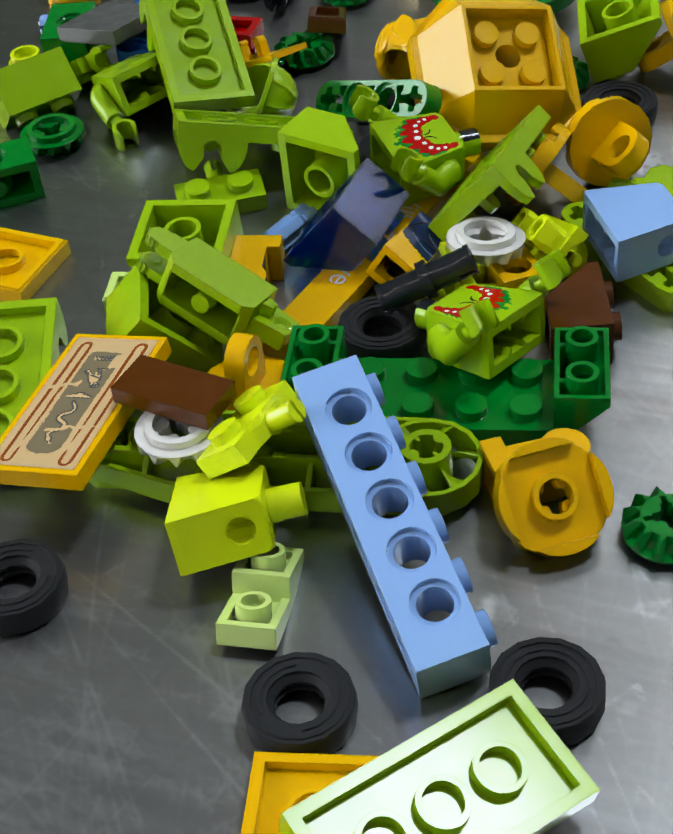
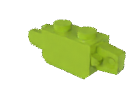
M165 227L149 228L145 243L155 252H141L136 267L138 271L146 274V277L159 285L156 295L160 304L224 345L228 344L233 333L240 332L258 335L261 342L278 351L285 348L289 343L292 326L300 324L278 308V304L274 301L278 291L277 287L198 237L188 242L177 234L171 233L170 230H166Z

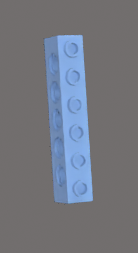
M353 355L292 377L296 397L305 406V424L420 699L490 673V648L498 645L493 625L484 609L476 612L473 610L467 594L473 592L467 569L460 557L450 560L444 546L445 543L450 541L445 522L437 507L427 510L422 499V495L427 494L423 475L415 460L408 463L404 460L400 451L406 448L404 436L396 417L393 415L385 418L380 406L385 405L386 402L376 374L373 372L365 375L357 355ZM351 422H358L352 425H346ZM369 466H380L371 471L363 470ZM389 512L403 513L396 518H382L383 515ZM411 560L426 562L423 566L416 569L402 567L404 563ZM435 610H442L451 614L448 618L438 622L423 619L427 613Z

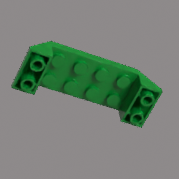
M321 324L293 325L280 382L286 380L295 392L292 377L347 358L344 326H324ZM588 326L555 327L554 360L518 359L492 379L480 377L454 366H446L434 358H358L365 375L374 372L380 382L386 402L385 405L380 406L384 416L435 418L452 421L470 430L479 441L501 436L505 446L542 438L547 432L557 428L578 430L611 407L609 328Z

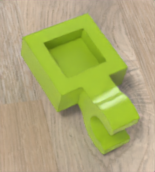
M111 45L93 47L90 53L69 63L80 85L92 81L91 77L117 64H110L106 51L112 48Z

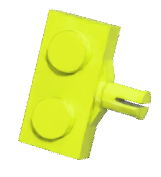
M286 380L266 389H263L261 385H255L245 391L233 404L236 408L233 416L221 422L209 433L207 439L210 441V445L196 461L209 479L248 464L260 447L271 436L279 434L286 427L304 421L303 419L306 417L305 406L297 399L296 393Z

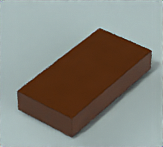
M310 7L307 32L346 34L345 7Z
M142 354L110 387L115 403L205 430H209L237 396L234 380Z

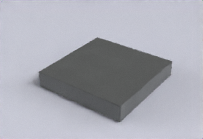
M107 1L58 26L57 31L60 40H63V42L117 46L145 31L147 24L141 25L139 3Z

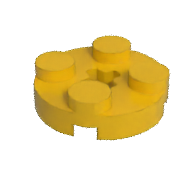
M548 437L538 439L518 448L506 462L499 466L495 474V485L493 488L494 512L500 527L519 550L532 552L543 557L567 556L583 551L597 540L601 535L598 533L604 527L606 518L611 516L614 506V489L605 465L592 452L587 453L582 447L572 444L574 442L561 437ZM547 481H551L554 489L564 488L567 500L559 503L560 513L552 514L548 506H542L540 503L539 495L544 492V483Z

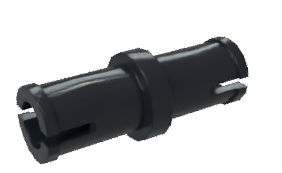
M465 244L461 248L426 263L425 260L414 263L415 269L381 285H375L374 288L383 310L387 315H390L394 311L424 297H428L431 300L439 297L440 290L470 276H476L480 274V271L470 248Z

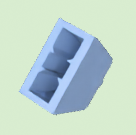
M656 182L584 191L582 230L589 235L587 237L588 241L616 282L624 281L673 263V196L663 184Z

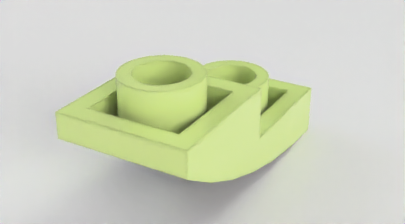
M275 542V548L271 551L237 561L232 570L233 593L215 623L217 645L277 650L296 597L304 562V549L288 548L281 543Z

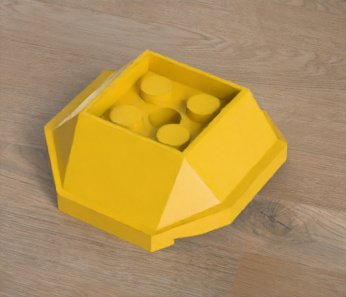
M441 0L410 36L406 45L411 79L421 80L439 88L442 94V105L439 114L444 117L454 132L475 128L481 139V151H491L538 105L551 117L542 129V132L546 135V138L543 140L544 142L547 138L554 141L557 137L550 132L556 123H561L567 128L574 114L582 108L569 37L558 26L551 6L537 0ZM415 100V105L421 103L422 100Z

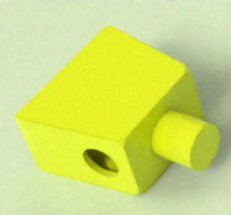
M260 464L238 467L212 479H209L204 472L178 476L164 524L180 576L193 574L271 551L275 548L277 523L308 516V508L304 489L300 481L271 487L266 468Z

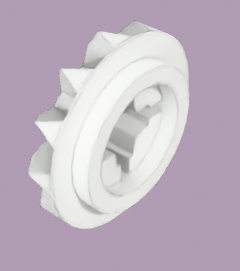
M491 216L473 217L454 225L448 230L446 248L452 252L467 244L476 263L484 264L486 267L492 263L506 265L510 259L522 256L526 236L521 228L505 219Z
M144 412L136 422L134 438L140 455L150 456L154 465L170 460L177 468L183 460H198L210 445L207 436L217 425L223 422V417L221 415L209 430H205ZM174 426L177 431L189 435L179 437L177 434H172L171 427Z

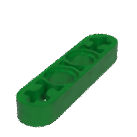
M417 79L331 80L321 86L316 97V109L343 115L347 122L369 123V118L367 121H360L355 118L352 110L353 107L349 103V99L357 85H365L374 90L380 98L376 106L383 105L386 108L390 95L395 92V100L390 111L397 116L408 117L439 113L442 105V94L439 88ZM341 97L343 98L342 104L335 103L336 100L341 99ZM412 99L422 100L421 103L415 106L411 105Z

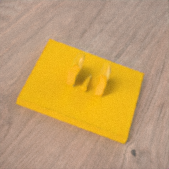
M260 35L252 39L257 53L251 55L248 41L243 40L239 42L246 68L260 63L271 62L273 57L281 58L307 48L306 42L270 52L265 36Z

